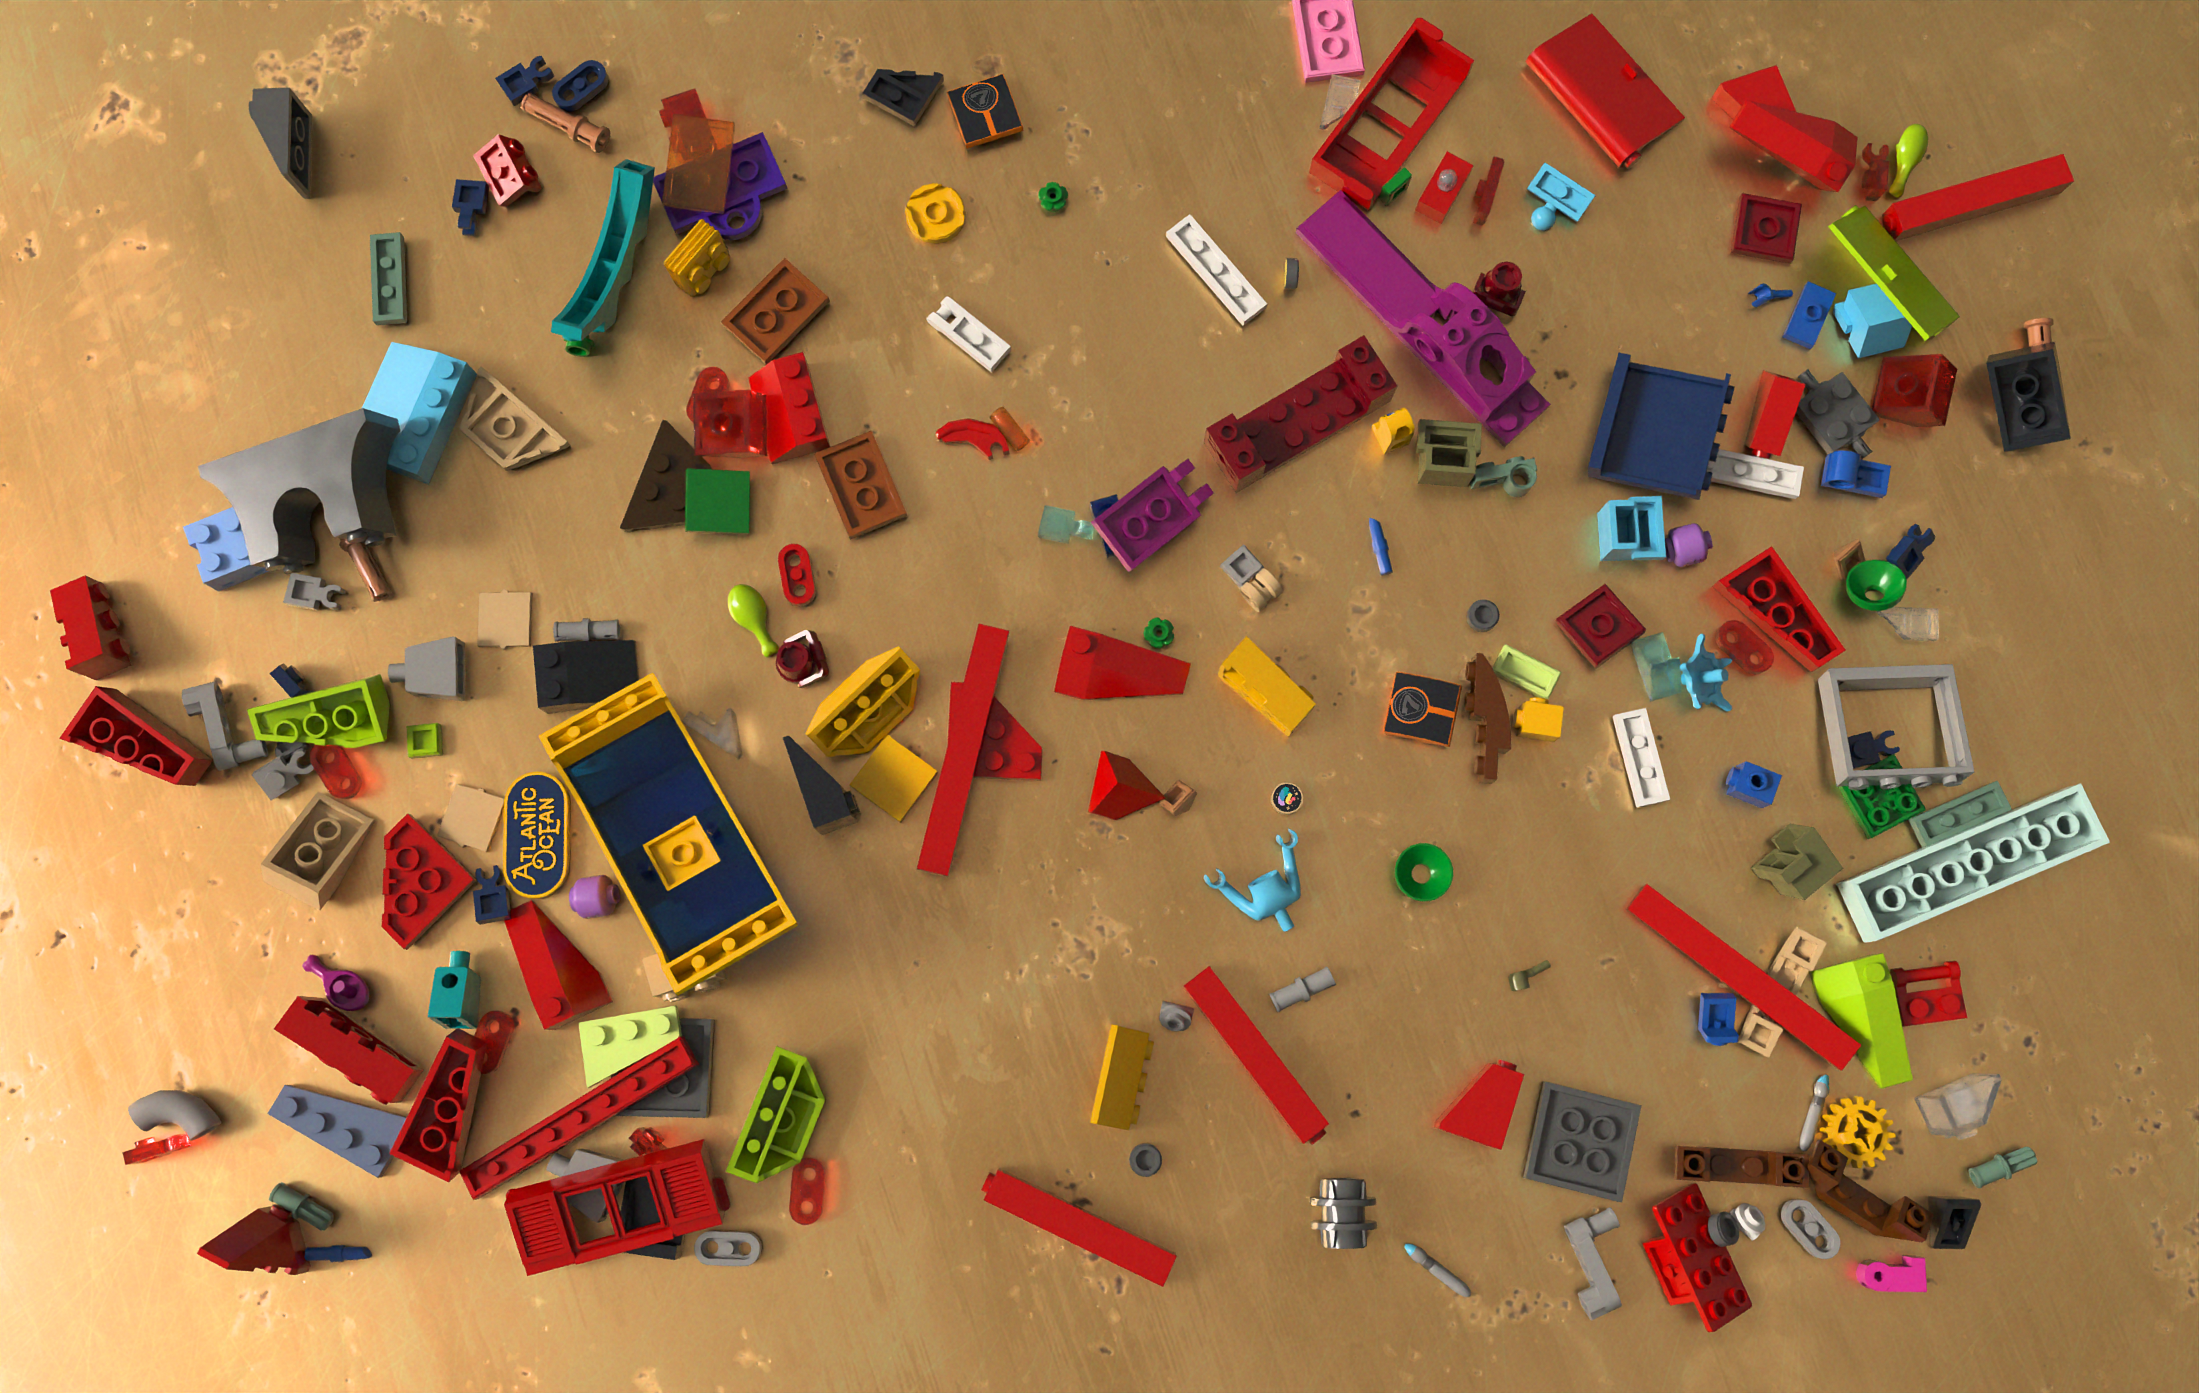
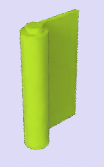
M1857 205L1853 206L1841 219L1828 226L1925 341L1932 336H1937L1960 318L1958 313L1866 206L1858 208Z

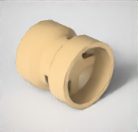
M1264 568L1256 574L1254 581L1246 582L1239 589L1244 599L1257 612H1260L1267 606L1268 600L1277 598L1283 593V589L1276 578Z

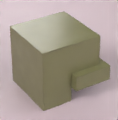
M1420 419L1418 422L1416 453H1419L1418 484L1467 487L1475 475L1476 457H1479L1481 454L1482 424Z
M1791 823L1771 838L1778 849L1775 848L1751 867L1758 878L1770 880L1780 895L1806 900L1844 869L1814 827Z

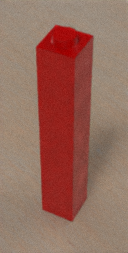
M2060 154L1895 202L1882 214V223L1893 239L1898 241L2060 194L2074 182L2064 154Z
M1208 966L1183 986L1184 990L1299 1142L1305 1144L1309 1141L1311 1145L1326 1134L1324 1128L1329 1125L1328 1121L1211 967Z
M1000 1168L996 1174L989 1172L981 1189L986 1192L984 1201L1162 1287L1176 1260V1253Z

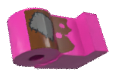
M1902 1255V1264H1885L1868 1259L1859 1263L1856 1269L1857 1280L1865 1288L1885 1292H1927L1924 1257Z

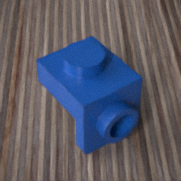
M1701 993L1698 1030L1706 1042L1723 1046L1739 1041V1035L1734 1029L1737 998L1733 993Z

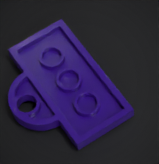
M763 132L657 175L653 179L654 186L676 235L692 229L699 220L704 219L710 226H714L715 230H719L724 240H738L750 235L757 228L762 217L760 200L788 189ZM733 217H743L745 222L742 227L734 229L729 226V222Z

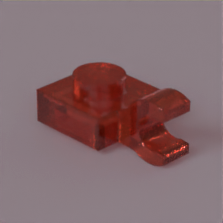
M1868 143L1862 150V158L1869 165V169L1864 172L1862 177V188L1865 189V200L1877 201L1888 189L1889 161L1886 160V157L1888 156L1889 148L1888 145H1883L1879 150V155H1875L1871 150L1872 143Z
M645 1127L637 1128L629 1137L633 1142L630 1148L639 1156L668 1149L662 1144L665 1140L663 1136L652 1127L647 1129Z

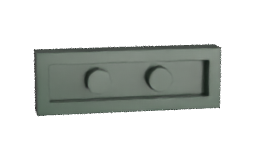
M400 232L370 235L373 322L376 325L407 323L404 236Z
M1995 781L1908 820L1923 848L2012 810L1999 782Z

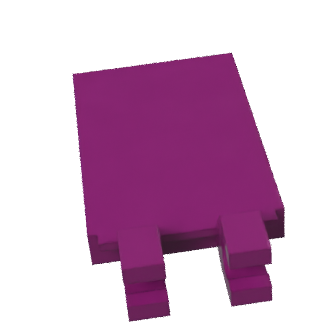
M1189 459L1180 463L1170 472L1162 466L1091 521V524L1128 572L1200 517L1201 514L1197 506L1214 494L1206 483L1187 496L1178 484L1181 479L1195 469Z

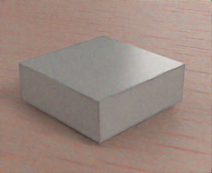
M1242 545L1220 565L1223 571L1239 588L1246 582H1250L1264 568L1245 545Z

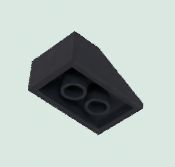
M2055 342L1989 355L1986 364L2004 452L2071 439Z
M635 640L573 641L533 646L538 708L547 714L588 709L639 680Z
M790 736L783 737L814 829L821 835L857 823L855 814L860 813V809L851 791L846 792Z

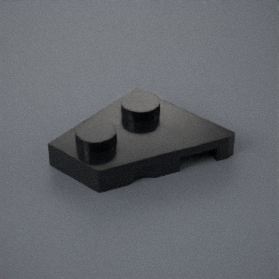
M877 69L862 95L863 99L915 127L943 83L944 77L943 74L934 72V76L916 75V71L894 72L893 70Z

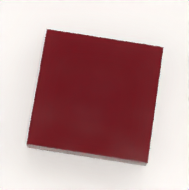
M1742 193L1738 202L1731 253L1791 264L1795 255L1802 204Z
M1606 584L1566 611L1555 622L1595 669L1642 636L1646 631V628Z

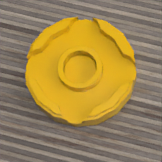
M932 183L923 185L910 196V200L906 205L905 215L908 227L915 237L927 243L939 244L948 242L959 234L964 226L966 212L963 199L956 190L951 187H945L942 184Z

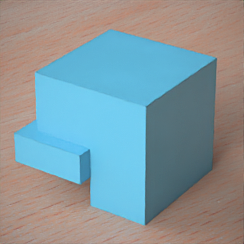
M1877 284L1848 290L1846 300L1834 305L1833 314L1844 333H1851L1848 341L1858 358L1905 347L1912 325Z
M1662 496L1609 500L1597 513L1600 561L1663 560L1666 557Z

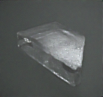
M1332 74L1319 129L1325 130L1330 124L1344 117L1357 99L1361 80Z
M1893 607L1877 611L1880 617H1884L1896 629L1895 632L1903 640L1936 641L1939 639L1938 608Z

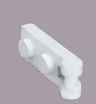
M946 296L940 303V309L936 313L932 312L926 320L933 328L942 332L987 370L992 372L1011 351V346L953 299ZM950 315H953L956 318L951 324L945 321Z

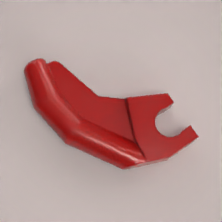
M967 418L950 421L936 431V437L939 440L942 439L944 443L968 442L975 446L988 460L993 459L991 449L994 446H1000L1003 449L1004 455L1010 454L1005 436L994 424Z

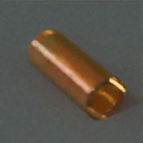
M1005 407L998 408L990 415L991 421L1005 436L1015 451L1021 450L1030 442V439Z

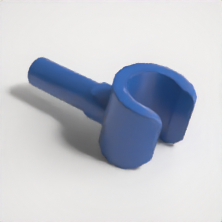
M1763 283L1748 292V294H1754L1758 298L1751 303L1752 306L1757 308L1774 298L1792 297L1793 291L1771 290L1767 284Z

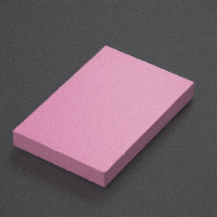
M1292 0L1305 83L1364 75L1365 67L1353 0Z

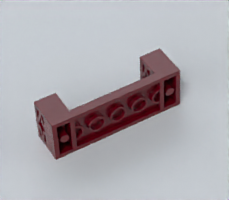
M1365 335L1339 349L1334 363L1238 420L1231 413L1206 428L1204 444L1235 493H1238L1389 403L1398 385Z

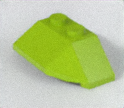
M776 1046L726 1172L751 1182L759 1183L801 1162L825 1102L807 1057Z

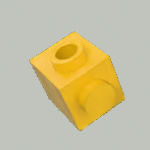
M1534 697L1530 698V701H1525L1520 706V709H1515L1513 727L1517 728L1516 737L1555 742L1561 737L1564 706L1549 704V700Z

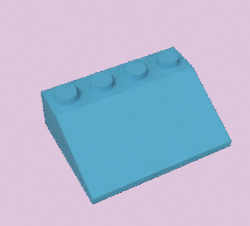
M391 342L362 408L398 419L400 432L391 446L387 470L429 485L477 376V373L467 362L440 352Z

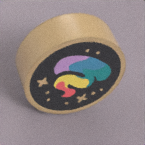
M1290 782L1277 785L1271 794L1273 808L1283 815L1295 813L1303 803L1301 789Z

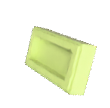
M1507 644L1503 646L1493 666V671L1497 677L1538 698L1549 699L1562 673Z

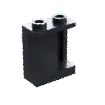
M647 1176L628 1180L625 1183L620 1212L626 1231L660 1222ZM685 1234L676 1236L671 1240L623 1253L676 1260L681 1258Z

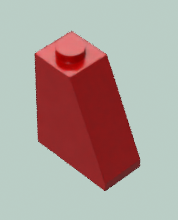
M1777 65L1723 82L1712 96L1714 102L1733 120L1746 100L1796 112Z
M1763 370L1745 445L1753 449L1751 454L1770 459L1771 454L1781 456L1806 384L1790 377Z
M1498 1059L1497 1065L1493 1063L1486 1064L1435 1121L1434 1128L1502 1150L1524 1074L1516 1071L1517 1065Z

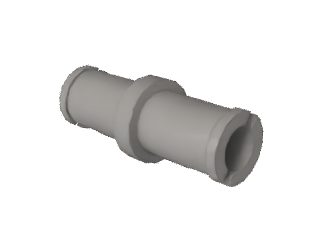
M583 618L581 622H554L555 642L619 640V620L591 621L590 618Z
M1325 967L1303 979L1298 977L1294 979L1295 983L1269 995L1277 1012H1280L1299 1001L1304 1000L1307 1002L1311 1000L1310 996L1335 986L1336 983L1328 967Z

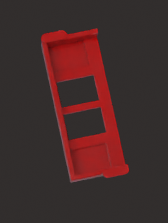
M1416 18L1412 26L1312 158L1309 173L1337 192L1341 190L1352 202L1369 211L1379 198L1382 186L1398 173L1469 76L1474 60L1442 39V30L1423 18ZM1388 80L1427 105L1411 128L1372 103ZM1364 112H1367L1403 136V139L1387 160L1348 135Z
M702 1139L521 1188L510 1189L506 1193L504 1207L522 1264L525 1267L527 1276L571 1264L576 1263L577 1265L674 1239L676 1236L723 1224L725 1211L730 1208V1199L723 1178L715 1177L705 1140ZM647 1176L660 1222L626 1231L612 1185ZM601 1188L615 1234L581 1243L567 1197Z

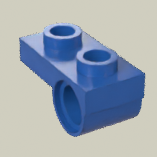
M1834 451L1825 458L1821 486L1883 498L1887 494L1891 466L1861 460V456L1852 451Z

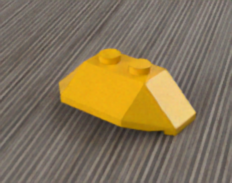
M899 646L865 661L820 703L805 734L827 757L868 753L913 710L920 669Z

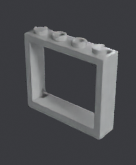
M1953 664L1829 668L1818 679L1837 787L1849 786L1850 790H1861L1868 788L1869 785H1880L1882 789H1892L1899 787L1901 784H1912L1913 788L1930 786L1932 783H1943V786L1952 787L1963 784L1962 781L1974 773ZM1933 687L1949 767L1853 770L1839 691Z

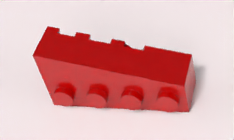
M1772 546L1712 586L1810 672L1846 651Z
M95 686L59 738L82 746L84 749L110 757L119 763L135 767L142 772L175 785L196 786L213 761L201 750L114 688Z
M297 996L274 1028L283 1036L317 1056L324 1064L345 1074L344 1077L357 1086H364L372 1091L370 1095L385 1105L388 1102L401 1103L424 1071L421 1067L322 998Z
M459 1028L446 1036L389 1153L390 1155L448 1183L460 1173L487 1046L486 1041Z

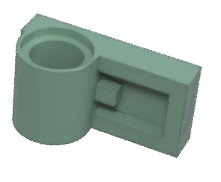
M1523 456L1508 459L1506 464L1494 465V462L1479 464L1476 466L1475 475L1470 481L1471 490L1503 484L1504 490L1508 495L1522 497L1529 492L1536 482L1537 466L1535 458L1525 460ZM1513 475H1522L1526 479L1527 485L1521 486L1515 483Z

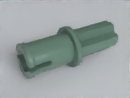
M2026 1146L2004 1156L1997 1154L1994 1156V1160L1974 1168L1972 1167L1968 1172L1974 1185L1977 1188H1982V1186L2002 1178L2006 1180L2011 1179L2012 1174L2036 1165L2038 1161L2035 1152Z
M283 1182L278 1183L270 1193V1202H274L291 1212L292 1218H301L319 1230H326L334 1219L333 1213L313 1202L309 1194L303 1196Z

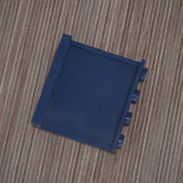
M1618 353L1588 466V477L1700 500L1702 490H1709L1713 474L1712 472H1707L1709 461L1716 462L1720 447L1719 443H1714L1717 432L1723 433L1727 415L1722 414L1724 403L1731 404L1735 386L1729 385L1731 374L1726 373L1725 380L1633 363L1631 362V355Z

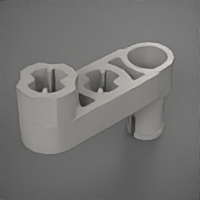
M217 682L182 690V701L187 714L190 717L203 714L213 760L219 771L240 766V762L268 756V749L264 740L254 739L239 744L233 743L222 692Z
M1610 1207L1587 1219L1581 1217L1564 1225L1571 1246L1591 1286L1578 1292L1580 1303L1590 1320H1594L1622 1306L1618 1293L1594 1244L1595 1237L1620 1227L1617 1216Z

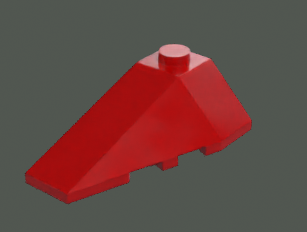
M276 1204L256 1209L201 1246L197 1252L201 1257L226 1270L253 1272L255 1268L264 1269L268 1273L276 1274L278 1268L281 1267L285 1268L284 1272L288 1275H298L308 1272L311 1267L310 1261L305 1260L306 1245L299 1221L290 1217L291 1212Z

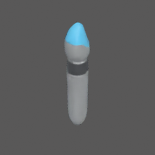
M1826 1074L1821 1076L1814 1086L1815 1095L1812 1098L1799 1141L1800 1149L1803 1152L1807 1151L1813 1143L1825 1098L1829 1095V1076Z
M1405 1244L1406 1252L1413 1261L1421 1263L1426 1270H1429L1431 1274L1457 1294L1463 1297L1471 1296L1469 1287L1443 1265L1427 1255L1425 1250L1413 1244Z

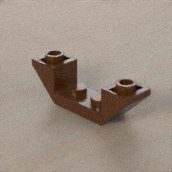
M1822 1140L1816 1142L1807 1167L1817 1197L1873 1235L1915 1242L1926 1241L1934 1216L1933 1213L1907 1196L1889 1205L1843 1174L1848 1157Z
M1676 1146L1675 1179L1809 1188V1170L1807 1167L1809 1164V1154Z

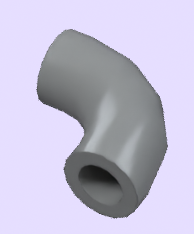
M159 1090L138 1099L128 1107L131 1119L141 1130L148 1132L162 1123H174L186 1132L191 1141L206 1135L222 1123L217 1114L203 1099L182 1090Z

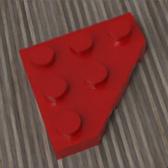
M951 682L948 742L964 682ZM994 696L973 778L1041 781L1042 747Z
M407 813L384 836L386 864L385 868H383L382 894L385 896L384 914H382L381 927L406 950L477 881L411 814Z

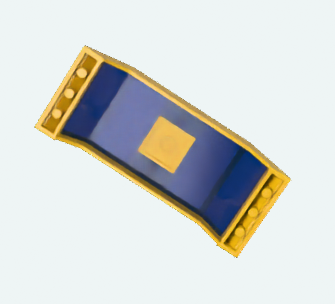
M654 673L645 676L539 735L551 761L577 801L658 953L661 968L677 996L798 926L784 898Z

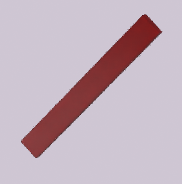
M978 624L917 870L949 877L1010 633L1009 630Z
M1648 884L1644 885L1626 910L1838 1070L1842 1071L1861 1047L1860 1043Z
M678 1037L461 1169L459 1172L472 1199L477 1200L697 1067L699 1064L685 1037Z

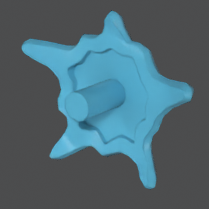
M1700 634L1697 637L1692 657L1689 658L1687 663L1680 665V670L1683 672L1681 682L1687 686V690L1692 697L1693 706L1696 709L1701 708L1702 703L1709 705L1712 702L1727 712L1731 711L1732 706L1723 698L1721 693V685L1728 680V671L1723 668L1733 660L1728 657L1716 659L1714 653L1707 652L1704 648L1705 634Z

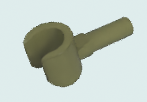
M1546 960L1531 969L1510 974L1509 983L1511 991L1530 988L1528 977H1533L1550 968L1549 961Z

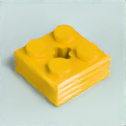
M701 219L664 261V266L676 286H679L686 294L688 293L690 297H694L697 293L702 294L710 285L712 275L717 270L722 271L730 261L729 250L719 230H715L714 226H710L704 219Z

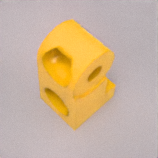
M1405 407L1380 417V421L1374 423L1371 427L1383 454L1409 445L1415 431L1413 420Z

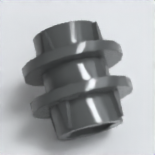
M1324 1178L1320 1180V1196L1310 1197V1204L1322 1206V1220H1313L1310 1223L1312 1229L1320 1230L1322 1247L1334 1249L1365 1248L1367 1246V1230L1377 1229V1222L1365 1220V1206L1376 1205V1198L1367 1197L1364 1179Z

